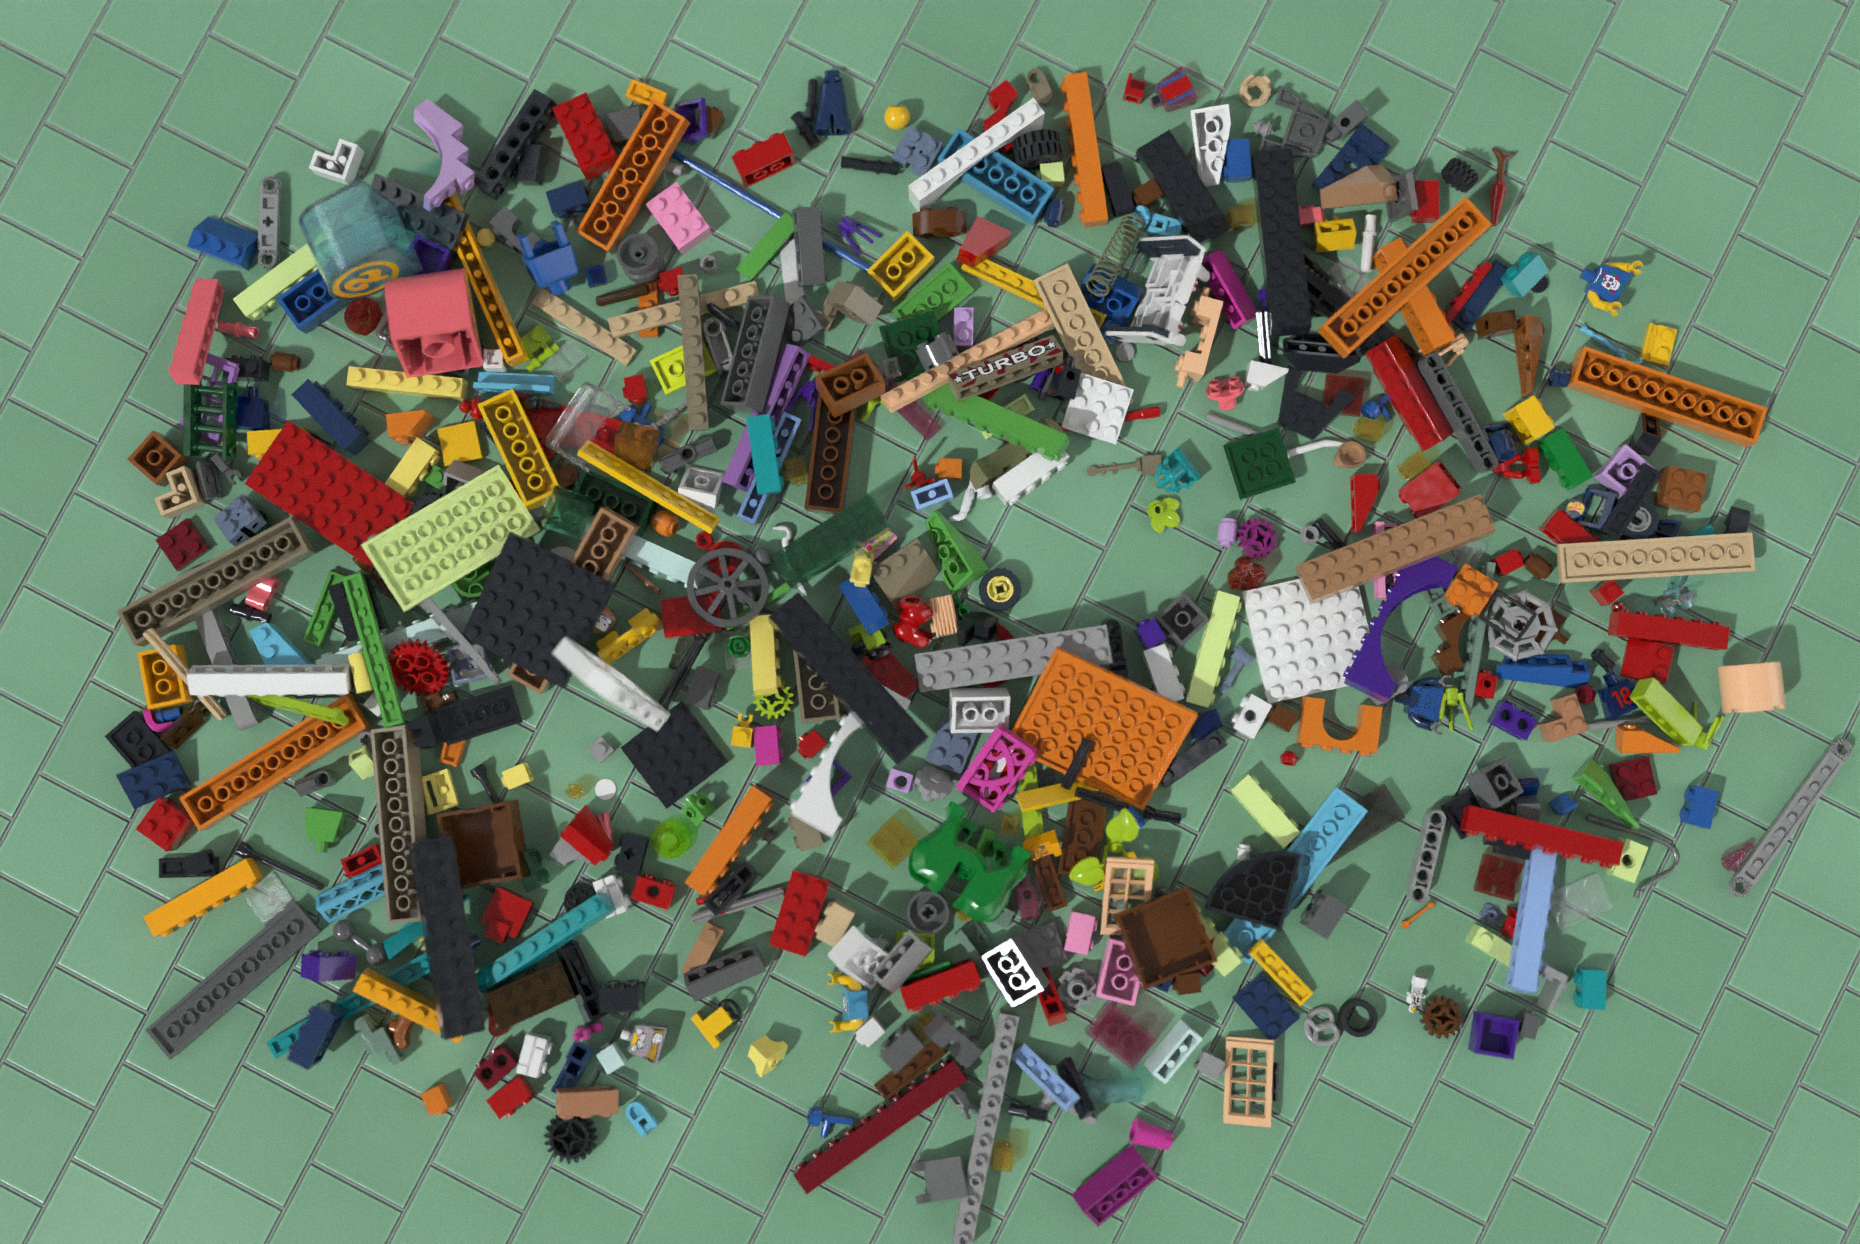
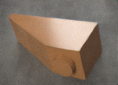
M708 920L681 972L686 973L707 964L726 928Z

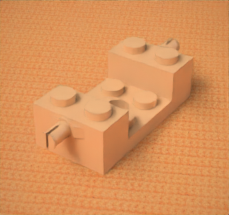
M1207 287L1202 288L1199 300H1195L1190 310L1189 316H1192L1191 323L1203 326L1199 335L1202 341L1197 345L1195 353L1186 351L1183 356L1180 355L1179 359H1177L1175 365L1176 377H1178L1176 387L1184 388L1186 379L1199 382L1205 372L1224 302L1209 298L1210 288Z

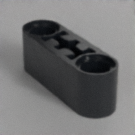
M1120 161L1102 165V179L1114 217L1118 218L1134 213V205Z

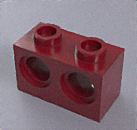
M507 1043L502 1047L500 1045L495 1047L490 1052L492 1056L488 1060L483 1058L476 1065L477 1070L473 1072L474 1076L488 1091L518 1065L519 1057ZM501 1054L507 1057V1063L500 1061L499 1056ZM485 1068L492 1070V1077L485 1074Z

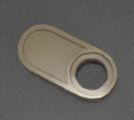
M1036 68L1028 71L1026 83L1033 98L1040 106L1048 105L1052 100L1053 93L1043 72ZM1036 74L1041 80L1038 83H1033L1030 81V76Z

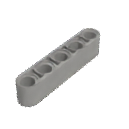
M1427 810L1423 817L1406 888L1407 898L1416 903H1422L1428 898L1446 823V816L1440 810ZM1434 813L1438 815L1436 823H1433L1431 820ZM1429 832L1434 834V839L1431 842L1427 840ZM1428 851L1429 859L1424 861L1422 854ZM1423 869L1425 876L1420 880L1418 872ZM1419 888L1420 896L1415 899L1413 892Z

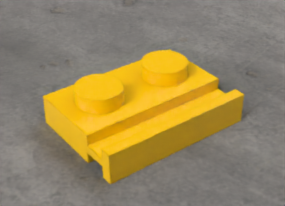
M1650 322L1647 325L1639 358L1647 361V363L1667 367L1677 329L1655 325Z

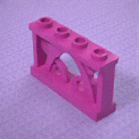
M999 722L958 780L955 788L963 791L994 813L996 809L1000 810L1005 804V796L1013 793L1017 787L1015 785L1017 779H1023L1027 773V770H1025L1027 765H1033L1038 757L1036 755L1038 748L1032 746ZM1003 735L1014 744L1008 747L1000 736ZM1015 748H1022L1026 753V757L1023 760H1018L1017 755L1021 753L1015 752L1011 754V751ZM996 749L998 753L1000 751H1002V753L998 756H994L992 754V750ZM1005 757L1008 774L1001 778L988 779L990 772L988 765L983 761L984 758L997 761ZM1015 765H1016V766H1020V768L1017 770L1016 773H1015ZM979 769L985 771V778H982L983 774H978ZM967 783L981 786L980 792L975 790ZM1008 783V785L1003 790L1001 785H1005ZM985 787H989L990 795H992V791H997V798H987L984 793Z

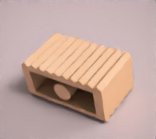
M952 595L929 599L930 603L928 605L934 612L933 622L930 623L932 634L936 633V638L957 634L958 624Z

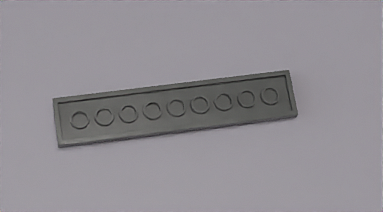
M295 901L146 1029V1032L169 1059H173L322 930L299 902Z

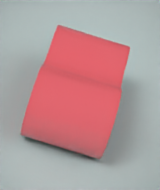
M273 576L251 588L246 596L245 603L261 611H266L271 604L274 593L278 589L280 579Z

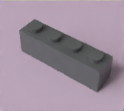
M797 207L792 210L798 287L821 286L827 280V272L824 270L826 254L822 248V243L824 242V233L821 231L823 215L820 212V207Z
M753 943L688 971L683 976L685 986L696 1002L766 971V967L759 949Z

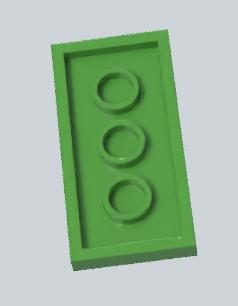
M948 262L895 307L892 313L898 320H902L934 310L938 323L954 307H957L970 296L974 289L954 266Z

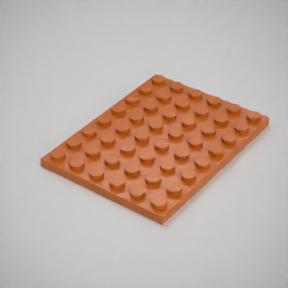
M1056 646L1011 731L1032 746L1038 748L1036 761L1066 774L1084 737L1091 739L1093 745L1076 779L1144 810L1197 718L1198 713ZM1009 739L1006 740L1008 747L1014 744ZM1022 748L1013 749L1014 751L1020 752L1021 754L1026 756V753Z

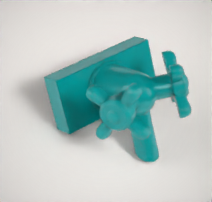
M1179 447L1165 457L1163 463L1157 465V472L1154 475L1155 479H1158L1161 473L1165 475L1157 483L1159 489L1171 483L1170 487L1164 489L1166 493L1170 491L1179 493L1181 488L1186 487L1188 489L1202 478Z

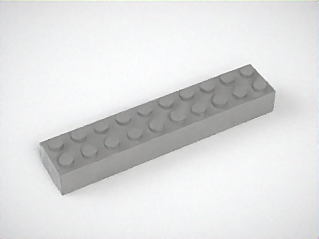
M1094 626L914 654L920 693L1041 675L1056 646L1098 666L1113 664L1108 626Z

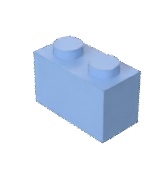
M947 478L911 492L917 512L953 499Z

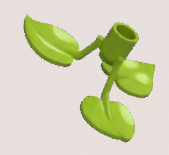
M1123 808L1106 826L1107 845L1104 846L1105 850L1101 863H1099L1096 857L1084 858L1072 868L1069 873L1070 879L1082 885H1095L1104 876V871L1101 867L1105 865L1108 851L1113 853L1121 851L1124 857L1129 858L1124 850L1122 841H1133L1139 833V827L1134 816L1126 808ZM1155 860L1152 883L1159 878V868ZM1131 869L1130 880L1145 881L1146 869Z

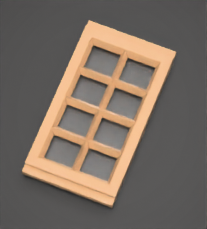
M1107 856L1100 934L1120 935L1113 914L1151 900L1154 859Z

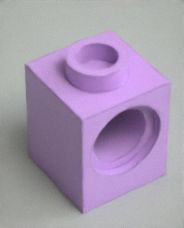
M891 768L886 787L908 794L909 790L913 791L914 775ZM897 777H906L907 784L904 787L898 786L896 783Z

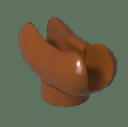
M400 1016L399 1019L394 1018L388 1030L390 1034L394 1035L393 1044L398 1049H403L410 1045V1032L415 1023L403 1016Z

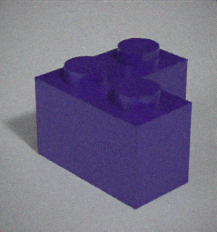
M310 950L309 953L302 954L301 977L317 982L355 979L357 956L349 954V951L345 950L337 951V954L322 952V950Z

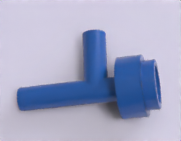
M1386 394L1376 402L1368 400L1360 409L1361 415L1368 421L1376 419L1380 414H1382L1386 421L1393 418L1385 406L1389 401V397Z
M645 402L638 415L636 414L637 407L626 404L620 418L628 425L632 420L640 425H650L653 422L647 420L646 417L652 405ZM659 426L658 431L655 433L662 434L664 428Z
M818 1106L809 1108L807 1123L811 1124V1126L819 1127L821 1121H823L820 1134L823 1138L828 1137L831 1123L853 1125V1117L822 1113V1107Z

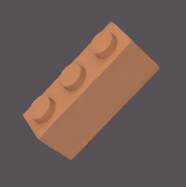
M615 1085L556 1088L555 1112L561 1119H572L573 1116L591 1118L592 1115L611 1117L612 1114H618L619 1090Z

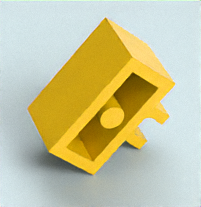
M1334 216L1333 221H1328L1327 217H1324L1323 222L1314 223L1313 243L1316 253L1354 249L1356 228L1353 218L1338 220V216Z

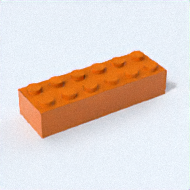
M1401 237L1380 247L1373 256V262L1379 273L1408 248L1407 243L1403 242ZM1427 285L1399 309L1424 356L1445 348L1455 339L1453 328L1450 325L1448 326L1444 311L1441 308L1439 309L1436 303V296L1433 292H1430Z
M752 785L685 883L703 896L708 893L711 894L719 885V882H717L719 877L722 878L729 871L730 866L728 864L730 861L736 860L742 852L739 849L741 845L747 844L753 836L751 834L753 828L756 830L763 822L762 815L764 812L766 814L769 813L774 806L773 800L775 797L758 785Z

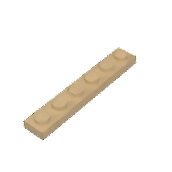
M542 288L532 303L626 367H628L638 352L618 337L613 338L612 333L555 295H551L544 288Z

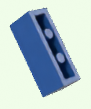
M848 579L839 585L869 636L889 624L886 619L889 615L883 606L879 608L877 603L880 600L875 592L870 593L868 590L871 588L870 584H866V587H856Z

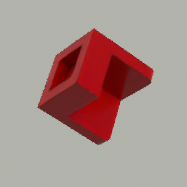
M1129 72L1122 100L1141 104L1146 82L1133 79V73Z

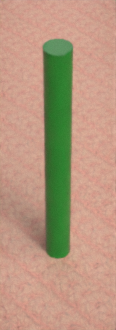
M948 960L912 972L903 983L952 968V961ZM879 984V987H880L881 990H885V989H886V988H884L883 986H881V985Z

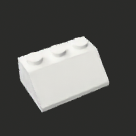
M1007 688L949 689L951 733H992L999 722L1009 729L1010 695Z

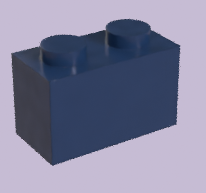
M582 181L546 191L548 202L555 218L564 219L569 217V214L575 212L584 213L591 206L586 186Z

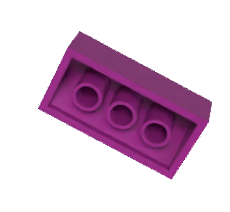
M1131 1145L1129 1148L1124 1149L1117 1158L1108 1162L1101 1171L1095 1173L1084 1185L1079 1186L1071 1195L1083 1213L1099 1227L1154 1182L1158 1176L1141 1154Z

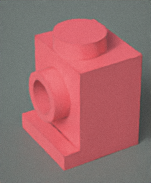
M1298 205L1301 229L1314 227L1315 222H1322L1324 220V210L1321 207L1307 205L1302 209L1301 205Z

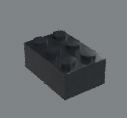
M364 574L380 631L386 630L389 626L372 581L368 574ZM340 582L327 587L348 642L358 640L359 636L344 583Z

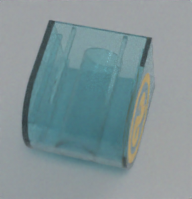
M361 178L312 203L300 215V228L329 295L335 299L354 300L365 298L385 290L384 283L387 279L412 276L423 270L395 203Z

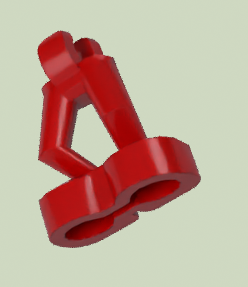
M1527 447L1524 456L1517 453L1514 458L1508 461H1501V464H1498L1492 472L1502 473L1503 478L1522 479L1526 477L1529 484H1539L1540 469L1538 466L1539 455L1537 447ZM1521 461L1526 465V468L1520 472L1510 470L1509 465Z

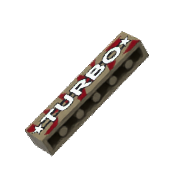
M1054 335L1045 337L998 356L990 357L979 363L971 364L960 370H955L948 374V385L957 402L1063 364V350Z

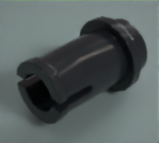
M1596 648L1590 654L1591 660L1596 661L1605 672H1609V668L1612 670L1616 664L1604 653L1603 649Z

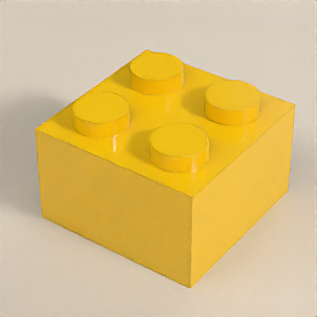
M1534 395L1503 413L1507 422L1512 424L1515 434L1522 445L1536 440L1555 428L1553 419L1545 413L1542 402Z

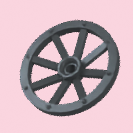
M733 548L716 549L703 555L693 565L687 579V596L694 612L705 622L722 628L739 627L752 621L762 611L768 596V579L761 564L750 554ZM725 556L743 560L731 576L728 574ZM719 558L723 577L715 575L703 568V566L709 561ZM748 564L754 568L760 578L736 581ZM697 573L718 583L717 585L694 590V581ZM729 583L731 587L727 588L724 585ZM761 585V596L758 603L738 588ZM719 591L708 611L705 612L698 604L696 597ZM735 594L751 606L753 610L743 617L737 618L733 595ZM724 597H727L731 620L712 616Z

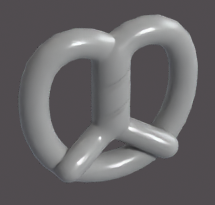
M1317 1007L1306 1015L1304 1031L1307 1038L1313 1044L1329 1046L1338 1041L1340 1030L1335 1024V1015L1330 1008ZM1319 1013H1327L1329 1021L1315 1024L1312 1021V1017ZM1310 1026L1313 1028V1035L1310 1031ZM1333 1029L1334 1036L1328 1040L1318 1039L1320 1031Z

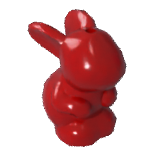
M904 596L900 600V606L903 609L900 613L901 621H898L892 627L893 634L900 642L911 643L916 647H926L929 644V640L933 638V635L918 627L931 619L934 612L922 598Z

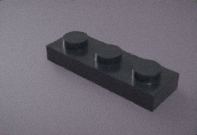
M1071 1056L1066 1057L1056 1065V1069L1061 1079L1079 1095L1080 1099L1074 1104V1109L1080 1120L1089 1117L1096 1109Z

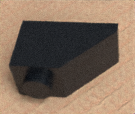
M1641 412L1631 438V449L1639 455L1650 457L1661 440L1660 419Z

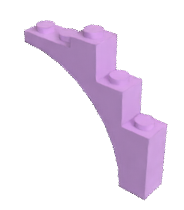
M426 99L414 109V122L431 138L441 161L440 174L434 185L424 195L423 207L430 212L433 208L439 207L443 200L448 196H452L455 191L460 195L466 190L469 191L474 185L475 172L466 166L469 160V148L460 142L463 138V125Z

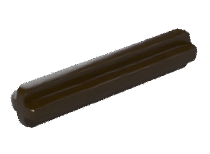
M641 284L599 295L596 297V303L602 307L645 296L650 293L649 286Z

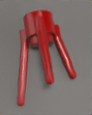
M913 457L914 473L911 476V483L904 485L903 488L908 489L914 486L920 488L925 484L934 482L935 478L926 479L925 474L918 470L917 460Z

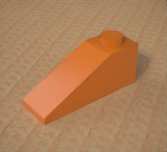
M1624 723V725L1616 726L1615 748L1621 753H1680V748L1672 742L1634 723Z

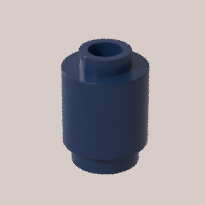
M1050 198V201L1047 203L1044 222L1047 223L1048 227L1058 228V226L1063 224L1066 208L1064 200Z

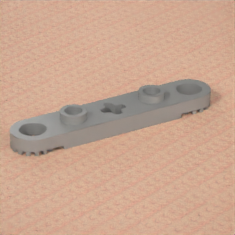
M270 175L263 177L261 180L259 194L258 263L266 270H272L278 266L280 247L281 183L274 176ZM273 181L275 184L274 189L267 190V183ZM269 219L273 221V224H270V227H268L265 224V222H268ZM272 256V264L265 265V257Z

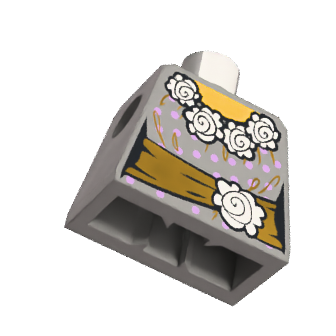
M638 1022L634 1030L623 1028L620 1039L630 1042L628 1049L630 1053L657 1065L670 1026Z

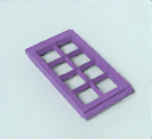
M208 352L206 363L214 366L212 378L202 375L201 379L210 382V387H214L215 384L223 387V383L216 380L219 368L229 372L227 383L237 382L240 369L239 364ZM201 394L202 397L207 398L205 405L210 406L212 400L222 404L223 407V400L212 396V394ZM183 413L180 422L181 430H183ZM202 413V424H206L207 416L218 420L217 426H222L223 415ZM201 432V438L220 445L222 434Z

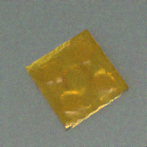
M892 815L866 844L894 870L912 851V848L916 846L919 840Z

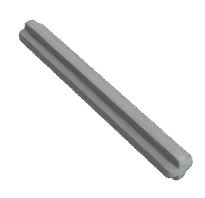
M778 887L736 900L725 909L724 914L715 916L710 909L692 914L691 918L694 924H698L785 896L783 887Z

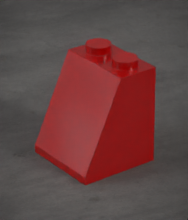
M1438 459L1398 490L1400 493L1398 497L1404 504L1408 503L1412 508L1410 510L1411 514L1417 519L1437 511L1459 495L1462 487L1440 459Z

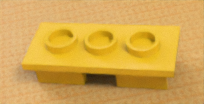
M645 608L628 620L632 629L622 636H619L616 630L596 642L600 649L597 652L598 656L607 663L612 664L662 629L663 621L655 613L651 614L648 608Z

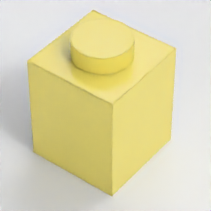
M522 763L502 771L503 776L501 780L503 785L508 787V790L534 781L528 763Z

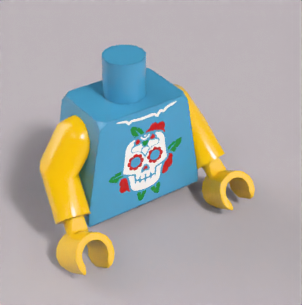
M839 972L827 974L832 977V980L827 982L829 985L841 984L843 1022L830 1021L829 1024L834 1025V1030L829 1032L839 1033L842 1030H858L862 1026L863 1019H868L867 990L851 976L841 975Z

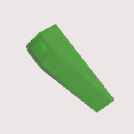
M935 510L926 519L925 523L931 542L935 544L938 552L936 558L937 561L941 562L943 572H941L942 577L952 594H955L979 580L988 570V567L974 547L938 510Z
M1586 760L1571 778L1628 827L1638 829L1640 827L1639 823L1607 772L1602 769L1603 765L1597 760Z

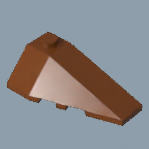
M1524 315L1518 319V329L1513 334L1522 398L1532 395L1543 334L1545 332V326L1541 322V317Z

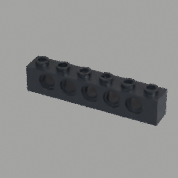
M536 89L532 91L474 179V185L480 191L495 200H498L504 194L505 188L515 177L517 166L520 164V158L525 155L523 154L525 147H529L530 144H536L540 135L546 130L551 118L555 116L552 108L557 106L552 98Z

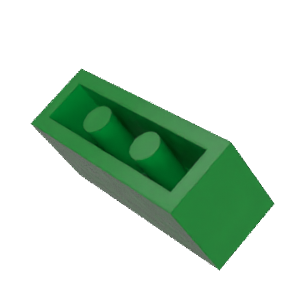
M1564 428L1538 441L1540 452L1546 455L1550 468L1557 473L1559 483L1566 490L1573 489L1593 477Z

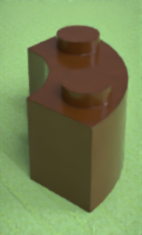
M951 206L946 209L936 210L921 208L920 212L912 214L913 236L924 239L935 237L954 238L967 234L966 211L958 210V207Z

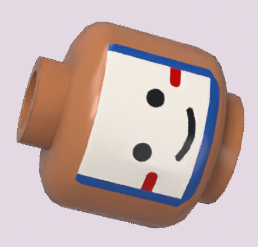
M605 606L593 632L598 635L609 633L617 620L614 616L615 612Z

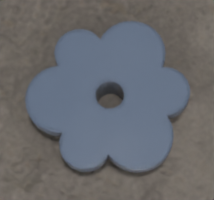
M1490 904L1483 906V910L1479 912V915L1482 917L1481 922L1484 925L1491 924L1494 926L1497 924V921L1502 919L1498 906Z

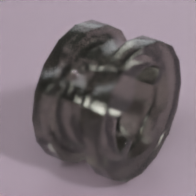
M771 826L761 840L767 841V845H770L779 831H774Z

